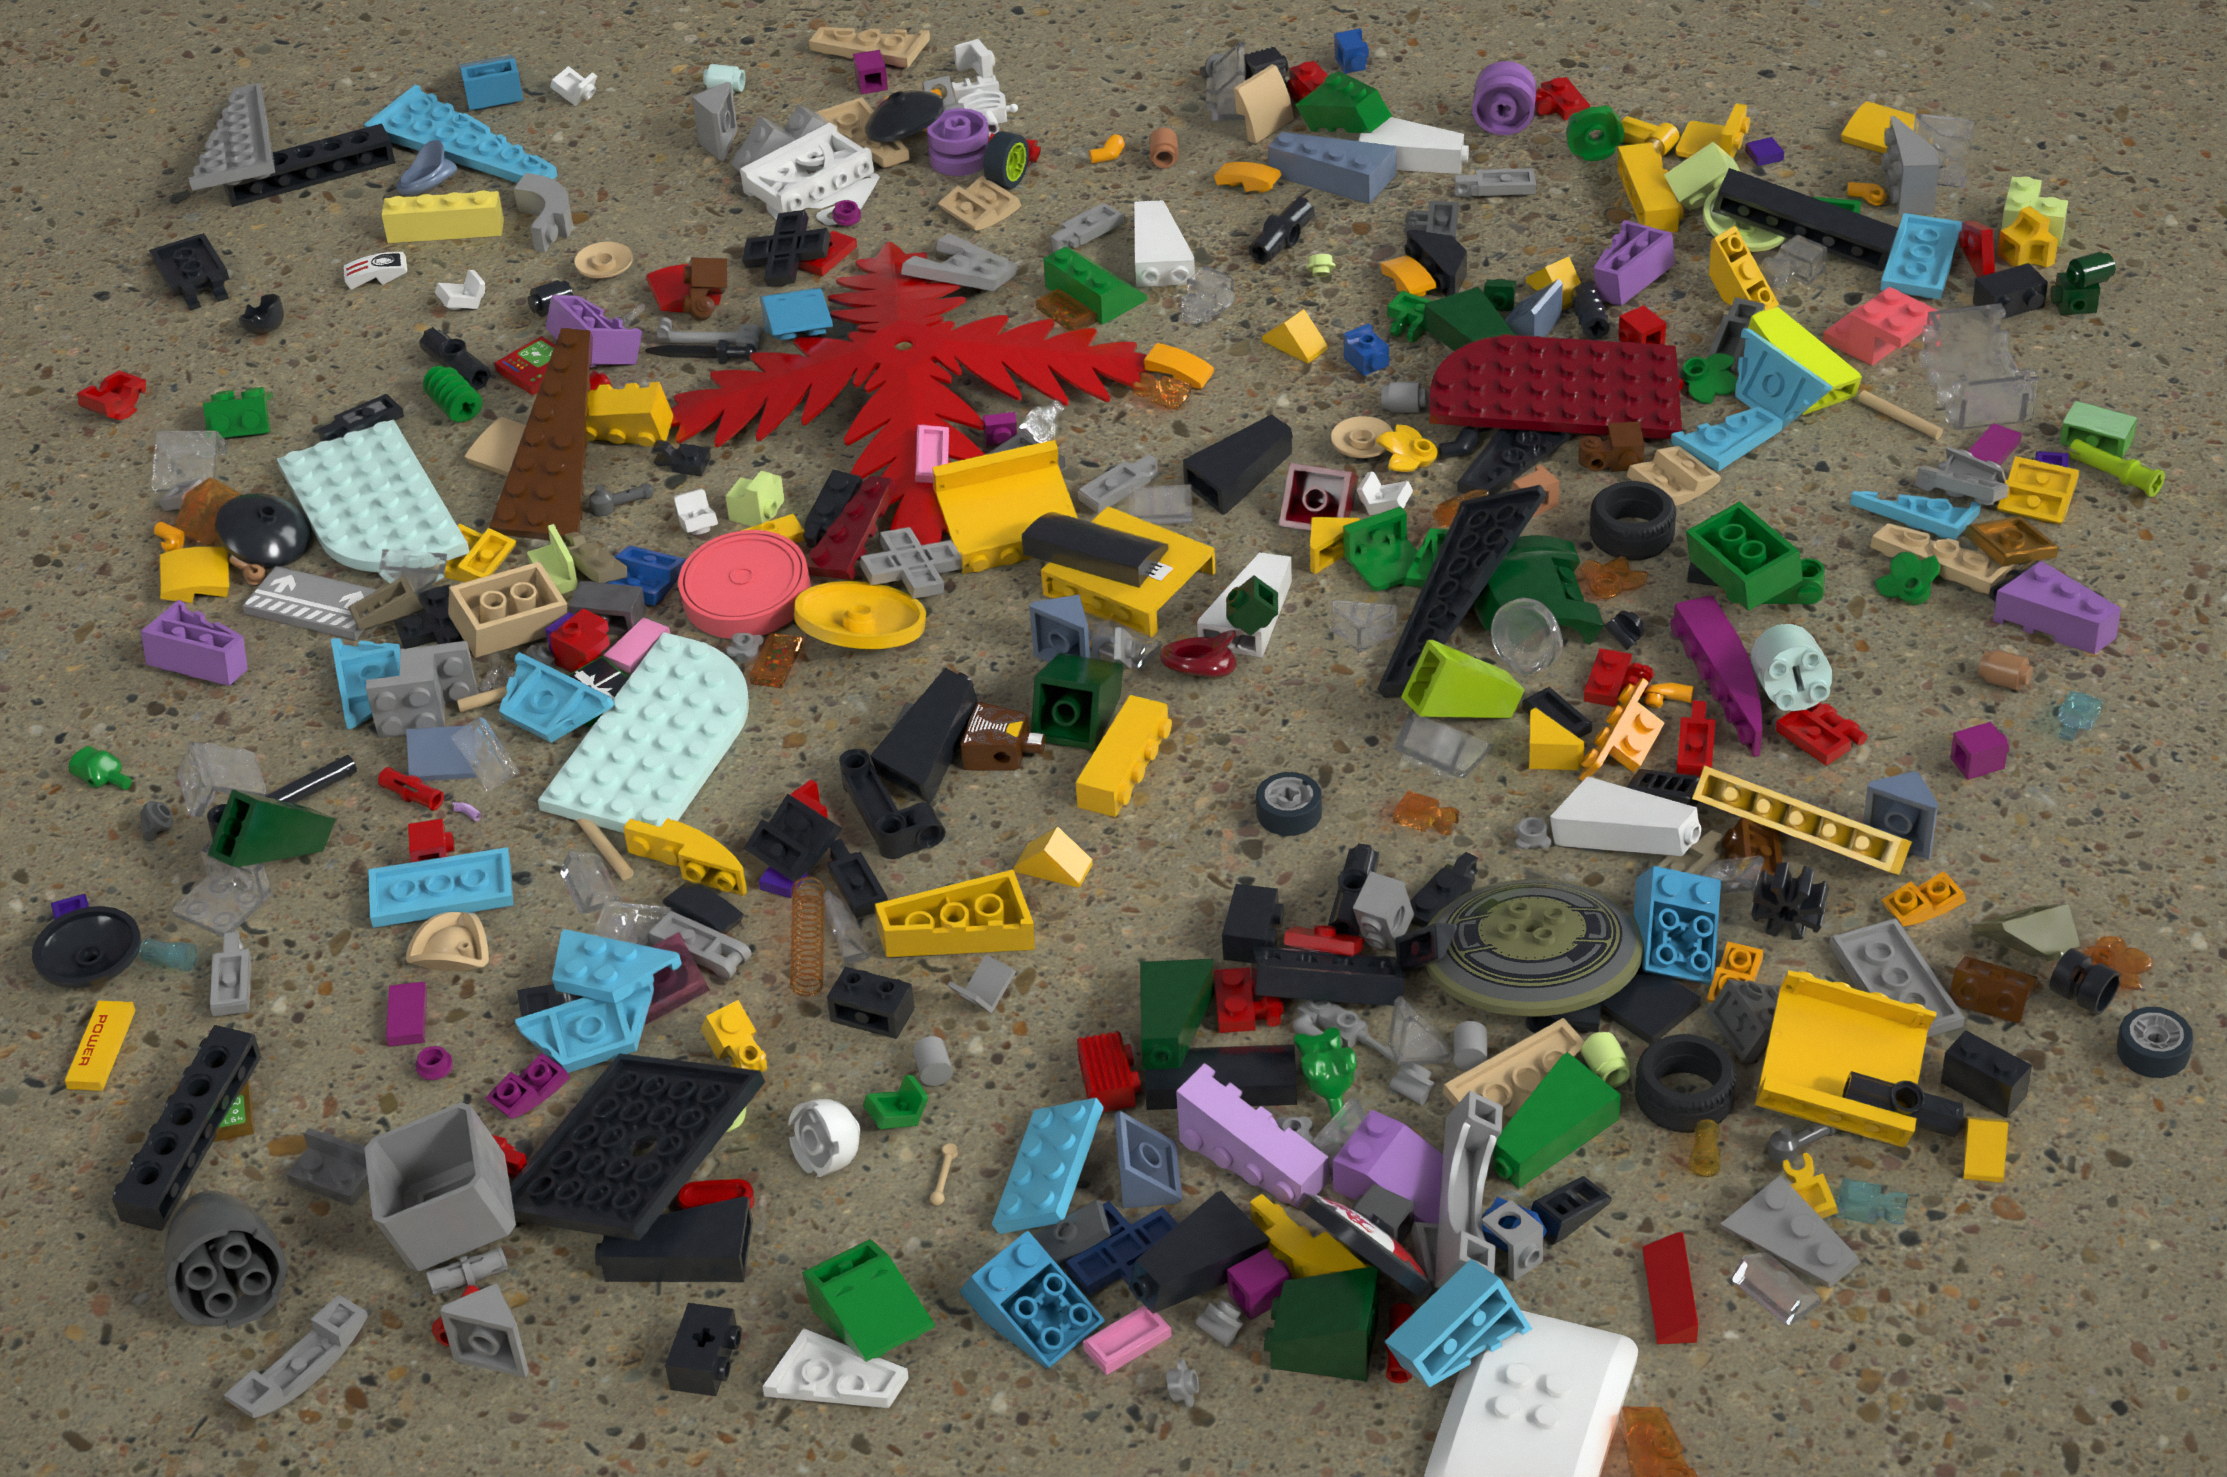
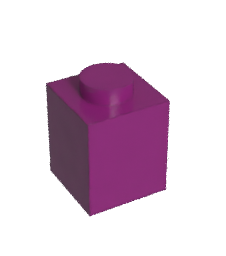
M880 50L853 54L855 76L861 95L888 90L886 66Z
M1990 721L1954 732L1950 759L1967 780L2005 769L2009 742L2006 736L2000 733Z
M1266 1248L1227 1269L1228 1295L1245 1315L1252 1320L1272 1308L1274 1296H1281L1284 1281L1292 1279L1290 1270L1283 1260H1277Z

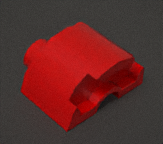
M119 370L104 378L99 390H97L96 386L91 385L78 392V404L82 408L116 420L127 419L137 411L134 405L138 401L140 393L145 394L146 380Z

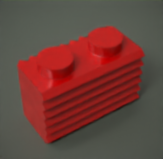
M1117 1030L1114 1033L1108 1032L1106 1035L1101 1033L1099 1036L1094 1034L1092 1037L1088 1035L1085 1038L1079 1037L1077 1039L1078 1061L1087 1099L1097 1098L1104 1107L1102 1112L1136 1107L1135 1094L1141 1093L1138 1071L1130 1072L1129 1066H1134L1131 1044H1123L1121 1032Z

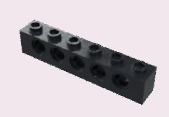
M381 123L272 152L275 173L270 174V176L264 179L248 178L236 185H223L231 206L235 207L395 164L390 138Z
M214 1025L207 1038L201 1041L195 1059L190 1066L185 1068L179 1086L175 1093L168 1097L162 1115L148 1132L145 1144L140 1152L136 1153L132 1158L128 1173L123 1181L118 1183L114 1189L112 1200L120 1221L158 1231L163 1230L216 1138L215 1132L262 1057L254 1034Z

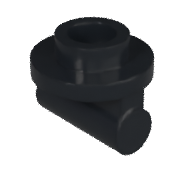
M1620 611L1615 618L1613 617L1604 626L1626 651L1644 635L1643 622L1633 612Z

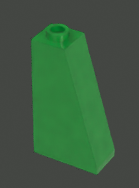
M1565 1053L1501 1131L1493 1149L1492 1164L1494 1170L1501 1178L1509 1180L1520 1189L1619 1121L1621 1094L1570 1053Z

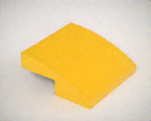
M1866 101L1849 120L1841 134L1842 142L1880 153H1887V146L1884 143V130L1890 126V116H1895L1913 131L1920 117Z
M2015 456L2009 478L2005 481V484L2009 486L2007 498L1999 501L1997 511L2062 525L2075 491L2079 470Z
M459 523L458 528L467 541L470 553L429 566L427 571L464 583L493 575L516 546V540L490 528L484 534H481Z
M190 547L160 554V599L193 603L195 593L227 597L229 591L228 551L224 547Z

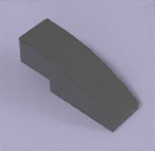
M1735 297L1728 315L1724 314L1707 357L1716 353L1734 357V363L1728 371L1735 373L1738 370L1739 357H1744L1745 339L1741 338V332L1743 328L1748 329L1752 315L1762 310L1765 311L1764 303Z

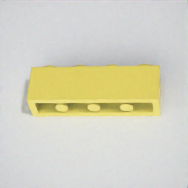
M482 190L476 193L453 192L445 195L423 194L415 197L394 196L384 199L382 219L388 243L502 236L504 217L498 191L489 192Z

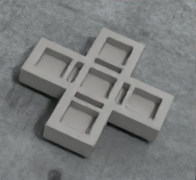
M910 527L880 532L879 543L885 552L861 556L860 567L871 585L902 580L913 599L943 594L944 581L939 573L962 569L961 555L951 540L921 545Z

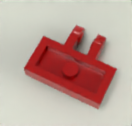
M1558 77L1551 81L1542 82L1541 88L1536 90L1535 109L1538 115L1545 116V114L1558 113L1565 121L1572 114L1590 108V104L1567 77Z
M1599 648L1584 690V702L1615 707L1619 703L1617 700L1619 695L1627 685L1635 686L1642 678L1650 683L1655 673H1653L1652 667H1649V665H1642L1636 662L1632 664L1631 653ZM1649 685L1646 686L1644 692L1641 695V698L1643 696H1646L1645 691L1649 687Z

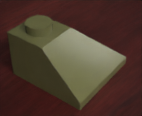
M2069 903L2037 905L1972 924L1973 932L2031 957L2046 956L2047 962L2059 960L2067 950L2080 947Z

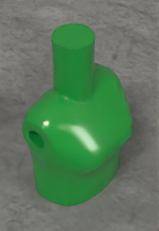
M85 746L76 752L69 761V772L84 780L92 788H100L108 782L123 790H127L131 786L132 779L120 773L122 770L120 760L105 750H97L91 746Z

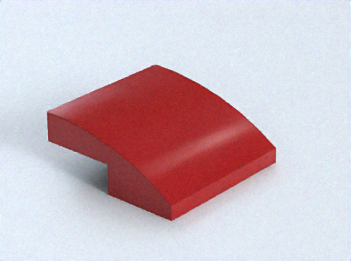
M688 264L669 266L647 274L646 281L660 311L684 313L683 297L684 295H689L688 284L683 283V268L688 266ZM706 294L707 297L713 300L715 305H719L721 294Z

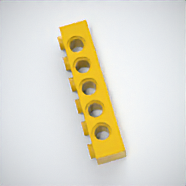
M1704 766L1692 798L1900 875L1912 841Z

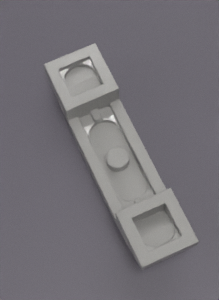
M337 1295L311 1318L313 1330L262 1375L255 1370L250 1371L224 1394L225 1400L252 1418L273 1412L289 1403L323 1376L345 1352L368 1318L367 1311L341 1295Z

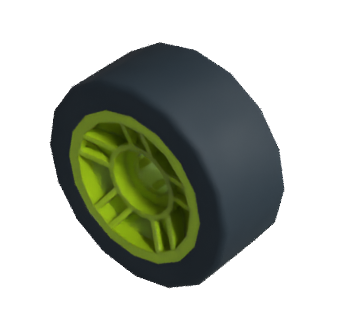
M1000 131L991 138L984 155L983 168L986 180L1009 189L1016 187L1025 175L1029 158V148L1025 137L1019 134Z

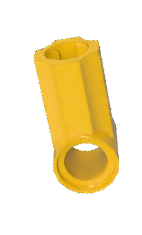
M1626 116L1621 121L1624 128L1623 142L1632 145L1652 142L1656 153H1660L1662 157L1677 144L1680 138L1677 128L1670 123L1664 122L1657 126Z

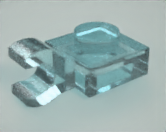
M2070 690L2058 712L2057 720L2062 721L2061 724H2064L2059 738L2073 741L2080 728L2091 730L2102 712L2104 701Z

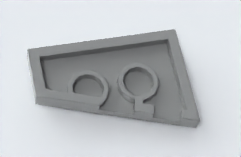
M1781 1175L1720 1224L1723 1231L1733 1236L1741 1237L1752 1243V1246L1758 1250L1778 1257L1787 1262L1788 1266L1829 1288L1860 1264L1859 1257Z

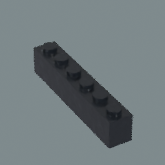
M1731 168L1728 169L1718 191L1712 211L1881 272L1899 229L1898 227Z

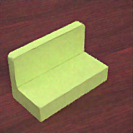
M549 525L547 527L551 544L528 551L527 556L530 564L540 561L559 592L563 594L576 590L578 586L574 562L555 525Z

